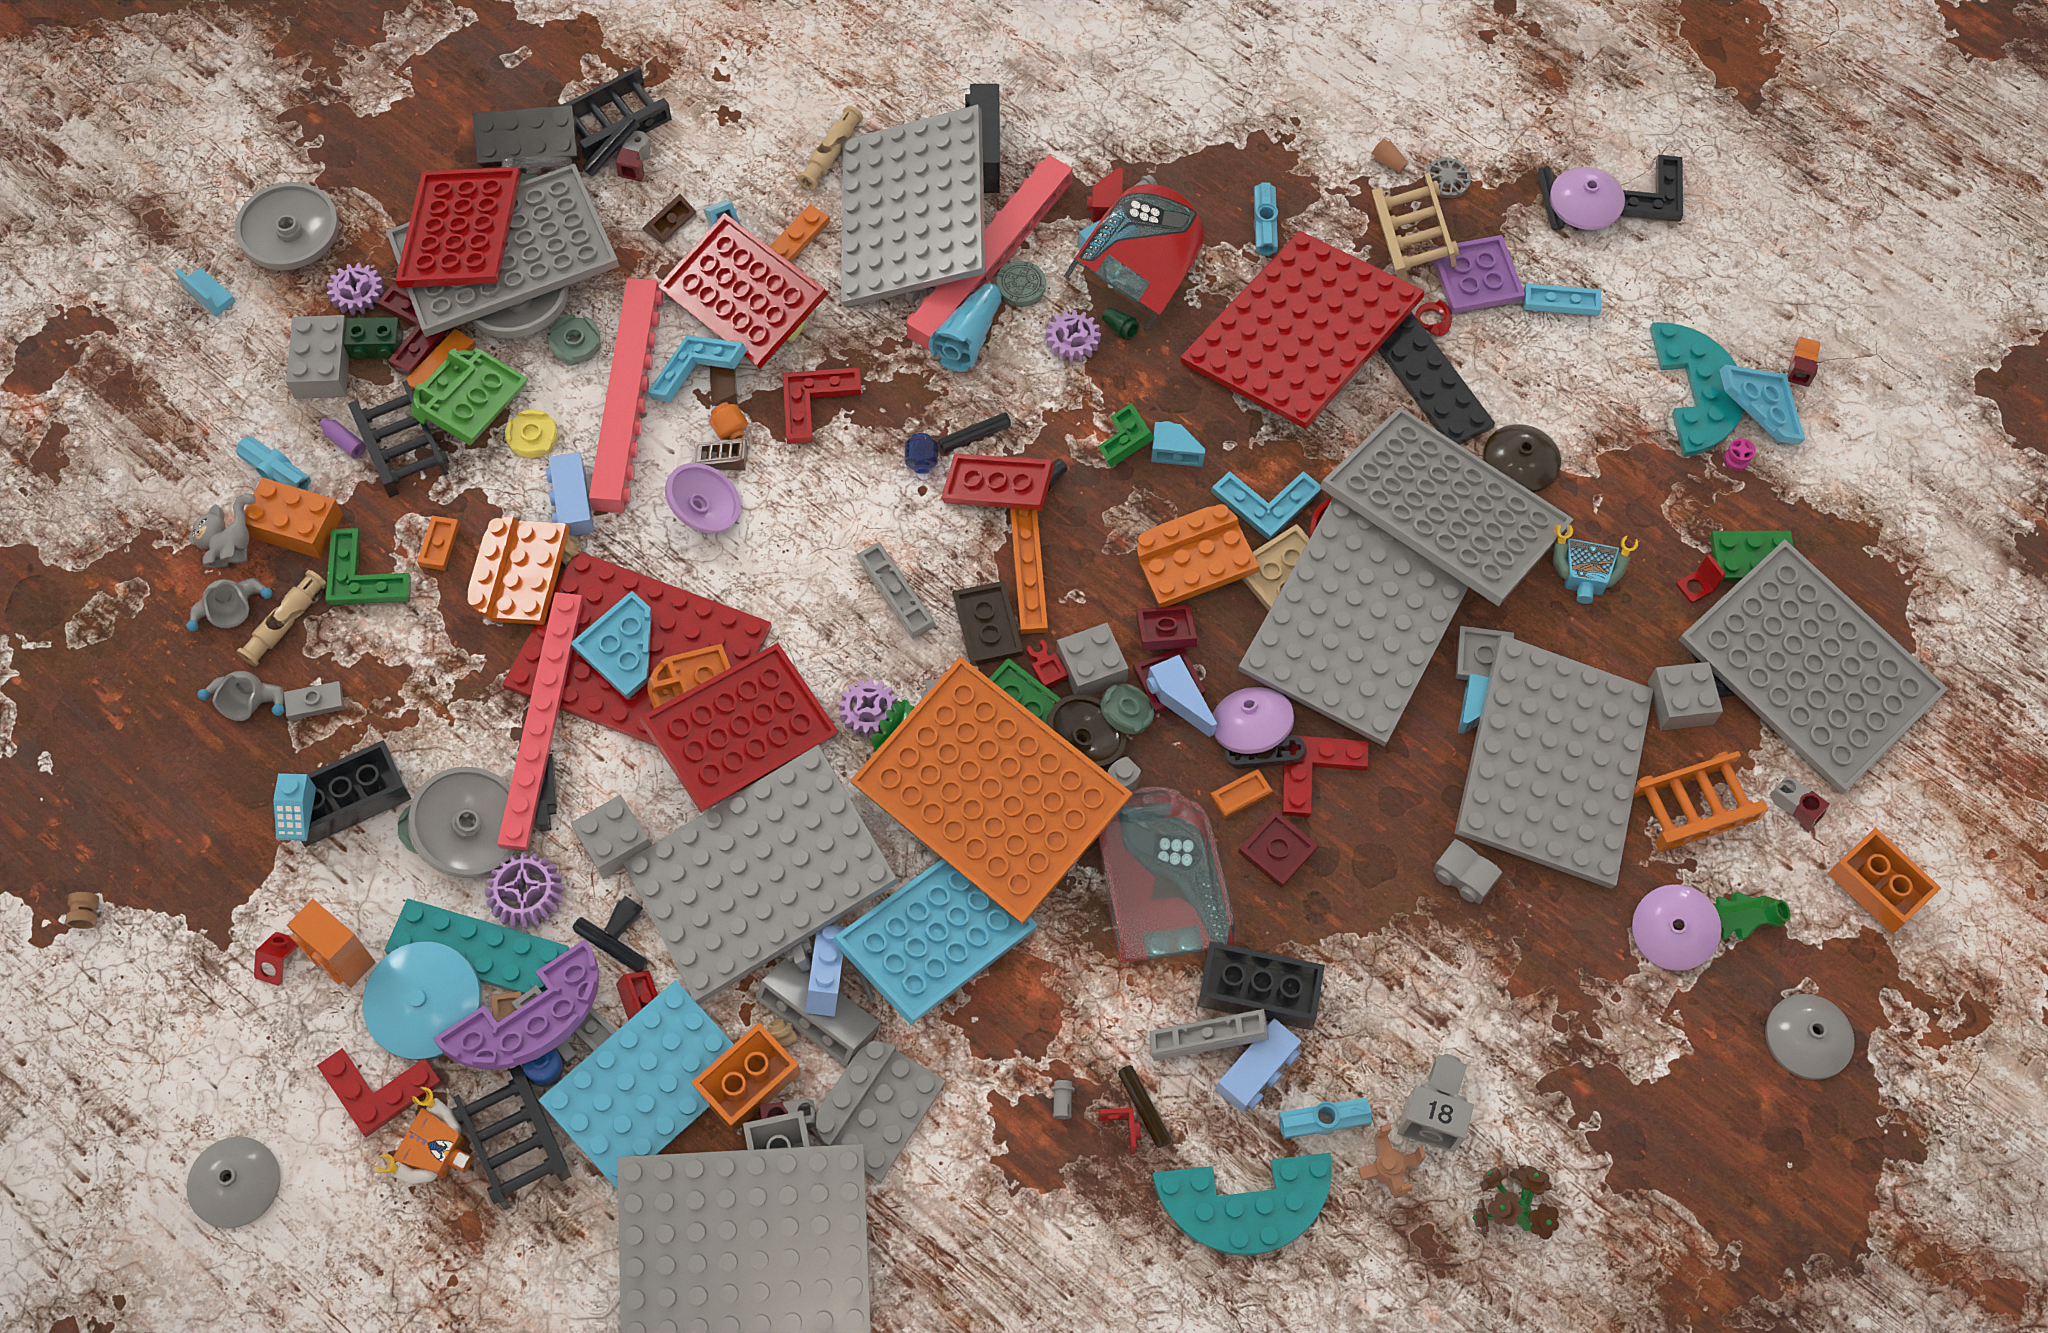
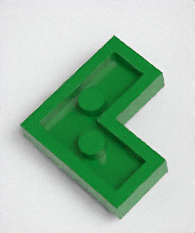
M1130 403L1110 417L1119 432L1100 444L1098 448L1108 464L1113 467L1155 438L1134 405Z

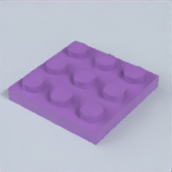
M1502 235L1457 243L1460 255L1455 256L1457 264L1455 267L1451 266L1449 256L1432 260L1452 314L1520 302L1525 298L1524 290ZM1443 245V246H1438V247H1432L1431 250L1444 247L1445 245Z

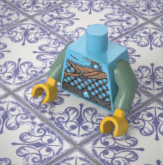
M1558 524L1554 528V534L1558 537V541L1555 542L1553 565L1560 578L1564 579L1565 588L1577 591V601L1579 603L1589 604L1593 602V594L1602 595L1605 588L1613 587L1624 576L1631 558L1629 553L1637 548L1638 540L1635 539L1632 548H1627L1624 544L1627 536L1623 537L1620 543L1623 549L1621 552H1618L1619 548L1570 539L1569 537L1573 533L1571 525H1567V533L1562 536L1560 533L1561 524Z

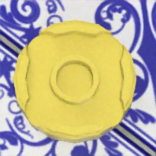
M535 409L525 410L518 413V416L514 419L511 418L507 423L505 429L506 442L511 451L520 457H541L550 452L556 445L558 439L557 425L544 411Z

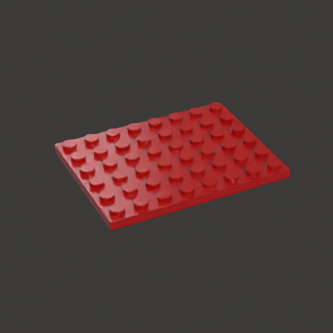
M1299 230L1180 357L1181 364L1307 429L1424 298V290Z
M578 551L579 554L572 557L553 591L545 624H535L502 685L506 690L531 699L555 592L582 595L583 597L575 639L631 591L651 608L652 612L648 680L661 660L722 644L730 667H733L760 652L772 628V624L767 620ZM573 649L559 710L657 747L639 721L642 715L654 709L648 694V682L627 700Z

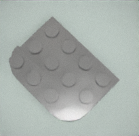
M872 1041L856 1053L820 1106L816 1118L819 1137L824 1146L864 1144L865 1174L881 1183L946 1085V1081L897 1051L896 1046L889 1043Z

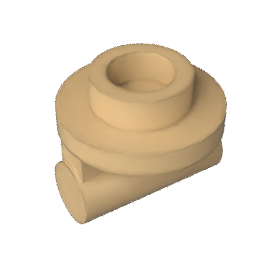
M568 535L562 557V562L566 567L572 557L578 555V551L581 552L579 541L571 535Z
M777 1019L767 1025L768 1028L766 1030L782 1047L798 1042L792 1023H787L784 1019Z

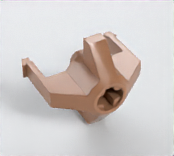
M1390 1124L1380 1126V1130H1378L1374 1137L1377 1154L1374 1164L1358 1168L1361 1180L1377 1179L1380 1183L1386 1184L1395 1199L1406 1196L1408 1192L1412 1191L1411 1183L1405 1184L1402 1175L1405 1170L1420 1165L1426 1158L1422 1146L1418 1147L1414 1153L1407 1155L1392 1149L1388 1137L1392 1128Z

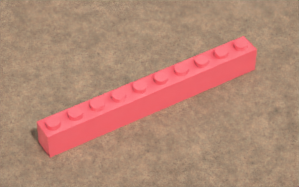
M1047 155L1042 162L1039 161L1036 164L1031 176L1022 181L1015 195L1011 194L1004 208L994 214L992 222L987 228L984 227L986 274L935 286V290L931 295L924 297L920 308L915 313H911L907 318V338L929 350V339L934 331L971 294H974L984 284L990 283L1072 184V167L1050 155Z
M627 278L589 494L593 511L624 513L626 503H630L631 500L629 481H633L635 476V466L632 463L633 458L638 457L637 435L641 436L642 433L640 414L645 413L646 400L643 396L644 391L648 392L649 376H647V372L652 370L653 366L651 348L656 347V333H654L655 327H659L660 313L657 312L658 306L663 305V291L659 290L657 280Z

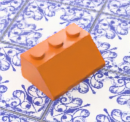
M757 1023L694 1079L691 1084L716 1116L734 1134L743 1126V1123L748 1122L759 1112L760 1104L769 1103L801 1073L799 1064L760 1023Z

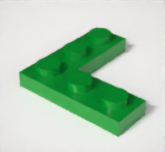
M331 529L326 602L328 605L410 602L411 576L409 573L358 575L361 536L359 529Z

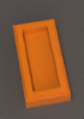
M1256 769L1212 792L1210 798L1222 817L1226 819L1272 795L1273 790L1260 770Z

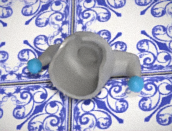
M249 578L238 583L228 579L214 581L203 592L202 600L192 606L190 621L186 624V627L189 631H196L199 628V620L205 616L213 625L220 628L238 626L248 616V598L259 593L264 599H270L273 591L268 587L266 588L256 578Z
M235 671L225 677H218L207 688L200 689L197 693L200 700H207L211 694L215 693L212 700L215 708L227 718L236 721L248 719L260 704L266 702L274 703L272 712L276 716L282 715L285 711L283 707V688L273 684L261 683L257 676L247 671Z

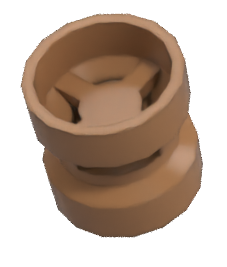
M89 892L69 894L67 904L70 907V912L66 914L65 924L77 929L95 927L97 916L94 912L99 905V896Z

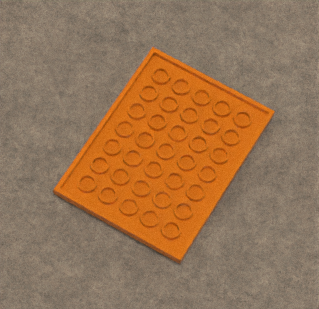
M961 656L850 780L853 786L1022 925H1024L1133 796L1130 790Z

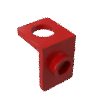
M1709 554L1704 558L1697 571L1682 578L1676 585L1688 601L1694 603L1716 591L1725 577V572ZM1690 581L1698 582L1702 587V591L1692 593L1688 590L1687 583Z
M280 932L272 934L255 950L254 978L277 986L282 984L284 960L299 945L289 935ZM262 963L271 964L275 968V975L270 976L266 974L262 969Z
M1133 1108L1100 1109L1098 1121L1127 1120L1130 1154H1135L1136 1140L1141 1139L1140 1122L1134 1121Z

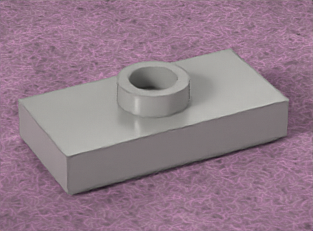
M339 681L284 692L286 717L288 720L344 710L342 685Z

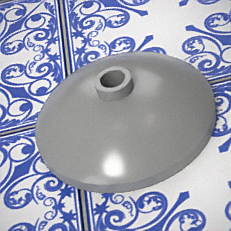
M1812 994L1792 995L1779 1002L1767 1018L1765 1036L1768 1048L1775 1060L1785 1070L1795 1076L1809 1080L1830 1078L1843 1070L1853 1055L1855 1040L1851 1024L1845 1014L1825 998ZM1813 1027H1817L1820 1030V1035L1814 1033Z
M230 1137L212 1144L199 1155L188 1175L187 1197L191 1208L203 1221L219 1228H237L255 1221L268 1210L279 1190L280 1168L276 1157L264 1144L248 1137ZM232 1173L231 1179L223 1182L224 1175Z

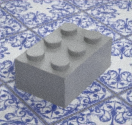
M344 315L292 317L286 384L294 399L346 397L349 356L343 345L346 325Z

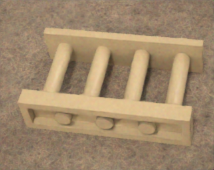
M1430 172L1425 174L1427 186L1392 197H1389V195L1384 196L1381 187L1372 190L1375 207L1396 277L1404 281H1408L1406 271L1411 270L1410 267L1449 256L1451 266L1455 267L1457 266L1455 256L1460 255L1456 240L1451 242L1437 198L1438 195H1441L1437 180L1432 182ZM1430 196L1433 205L1431 207L1395 217V215L1390 216L1389 210H1392L1394 206ZM1432 216L1437 218L1439 224L1437 227L1401 237V235L1396 236L1395 230H1398L1399 226ZM1439 236L1443 237L1444 247L1407 257V255L1402 256L1401 250H1404L1405 246Z

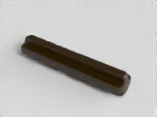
M1132 1065L1123 1067L1119 1070L1118 1075L1156 1147L1162 1148L1171 1142V1137Z

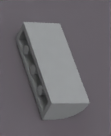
M786 958L761 981L756 999L787 1023H792L795 1029L847 1067L856 1053L868 1045L881 1023L839 991L835 1017L805 1013L811 970L802 973L794 960L789 961Z

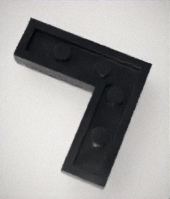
M1658 154L1656 159V193L1623 190L1625 205L1620 216L1681 222L1683 218V157Z

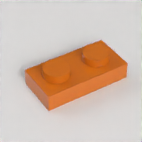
M438 516L431 517L417 560L419 567L446 570L460 526L457 519Z

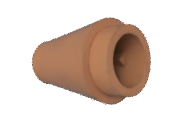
M1382 139L1372 151L1376 161L1398 173H1401L1409 163L1391 140Z

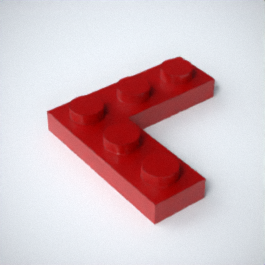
M860 368L783 373L787 444L813 442L810 398L862 395Z
M1297 736L1304 741L1307 755L1300 763L1283 765L1282 815L1310 818L1312 767L1366 771L1368 768V741ZM1293 744L1290 750L1284 751H1290V754L1294 756L1296 751L1301 749H1298L1296 744Z
M343 1048L317 1065L366 1138L415 1104L412 1096H415L418 1100L425 1097L427 1094L420 1087H426L433 1091L443 1084L426 1059H422L375 1093H373Z

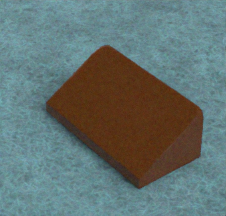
M679 194L642 229L663 244L697 212Z
M710 366L712 406H718L724 402L737 404L736 368Z

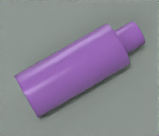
M323 418L320 421L319 425L323 428V434L353 459L360 457L366 449L365 443L337 420Z

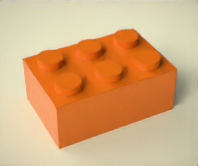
M262 477L253 494L256 502L248 504L244 510L249 538L321 559L330 542L331 529H337L343 517L336 499Z
M1876 827L1827 873L1892 935L1941 889L1934 880Z
M314 899L287 924L293 932L290 938L299 945V949L306 954V957L314 965L324 969L327 972L326 974L338 985L344 982L352 988L376 963L357 936Z

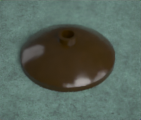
M1513 424L1496 430L1488 438L1483 450V461L1533 493L1551 485L1561 467L1560 451L1553 439L1542 430L1529 425Z
M1079 694L1060 699L1050 710L1046 724L1099 767L1105 768L1113 764L1124 751L1126 733L1115 729L1106 721L1101 711V700Z

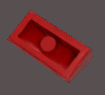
M649 970L623 974L616 983L628 1021L658 996Z

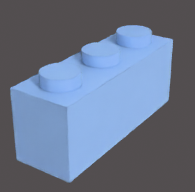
M575 452L549 457L550 467L545 469L548 483L553 485V490H549L551 506H556V512L552 513L553 523H566L570 527L569 535L571 536L593 533L594 527L586 473L581 453Z
M828 925L816 933L805 1013L835 1017L843 953L833 943L834 936L847 927Z
M1275 1018L1267 1026L1269 1040L1253 1042L1217 1084L1216 1091L1241 1113H1244L1248 1107L1253 1110L1264 1097L1261 1094L1263 1089L1267 1085L1272 1088L1282 1076V1073L1279 1072L1285 1064L1291 1066L1301 1054L1298 1048L1302 1041Z

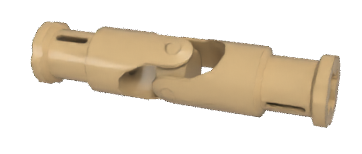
M848 105L843 109L841 118L834 122L824 140L821 141L808 160L807 168L797 176V181L805 189L813 191L817 188L818 180L821 176L826 175L843 149V140L850 139L855 126L863 120V115L857 108Z
M308 570L305 573L306 577L297 587H292L285 595L281 605L276 607L252 633L253 637L243 648H239L236 651L237 654L250 665L257 667L259 664L258 660L262 655L278 643L293 625L294 620L312 604V598L319 590L327 587L326 581L314 571ZM274 619L281 628L278 630L269 629L270 622Z

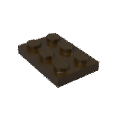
M1005 581L952 591L968 661L972 666L1023 656V649Z

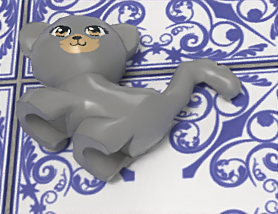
M245 493L236 498L233 504L235 522L229 524L227 528L224 522L225 514L217 504L213 505L207 514H202L195 521L193 530L189 534V541L203 551L209 550L202 558L203 566L224 568L229 566V562L243 563L248 561L249 532L246 527L244 506L245 504L250 505L256 502L254 495Z

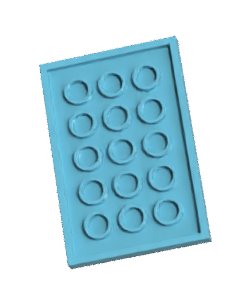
M941 859L834 936L833 943L910 1025H913L1033 933L1038 924L1031 917L1024 925L1019 923L958 871Z
M675 980L538 1101L618 1191L617 1157L658 1155L704 1114L710 1107L691 1082L734 1044Z

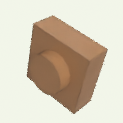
M521 991L491 995L492 1016L497 1023L516 1011L512 1002L521 996Z

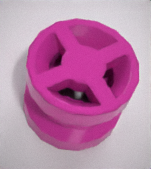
M1744 438L1733 440L1724 455L1725 464L1735 471L1746 469L1755 455V446L1751 441Z

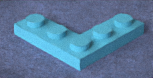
M686 335L647 393L653 400L671 402L696 364L735 369L746 353L747 348L740 342Z
M1229 471L1212 487L1211 493L1270 541L1322 493V489L1319 483L1303 471L1268 503Z

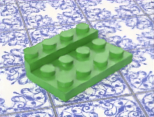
M454 348L448 352L447 359L423 384H417L412 400L411 415L423 425L429 420L468 445H471L527 385L528 378L481 349L474 348V351H457Z

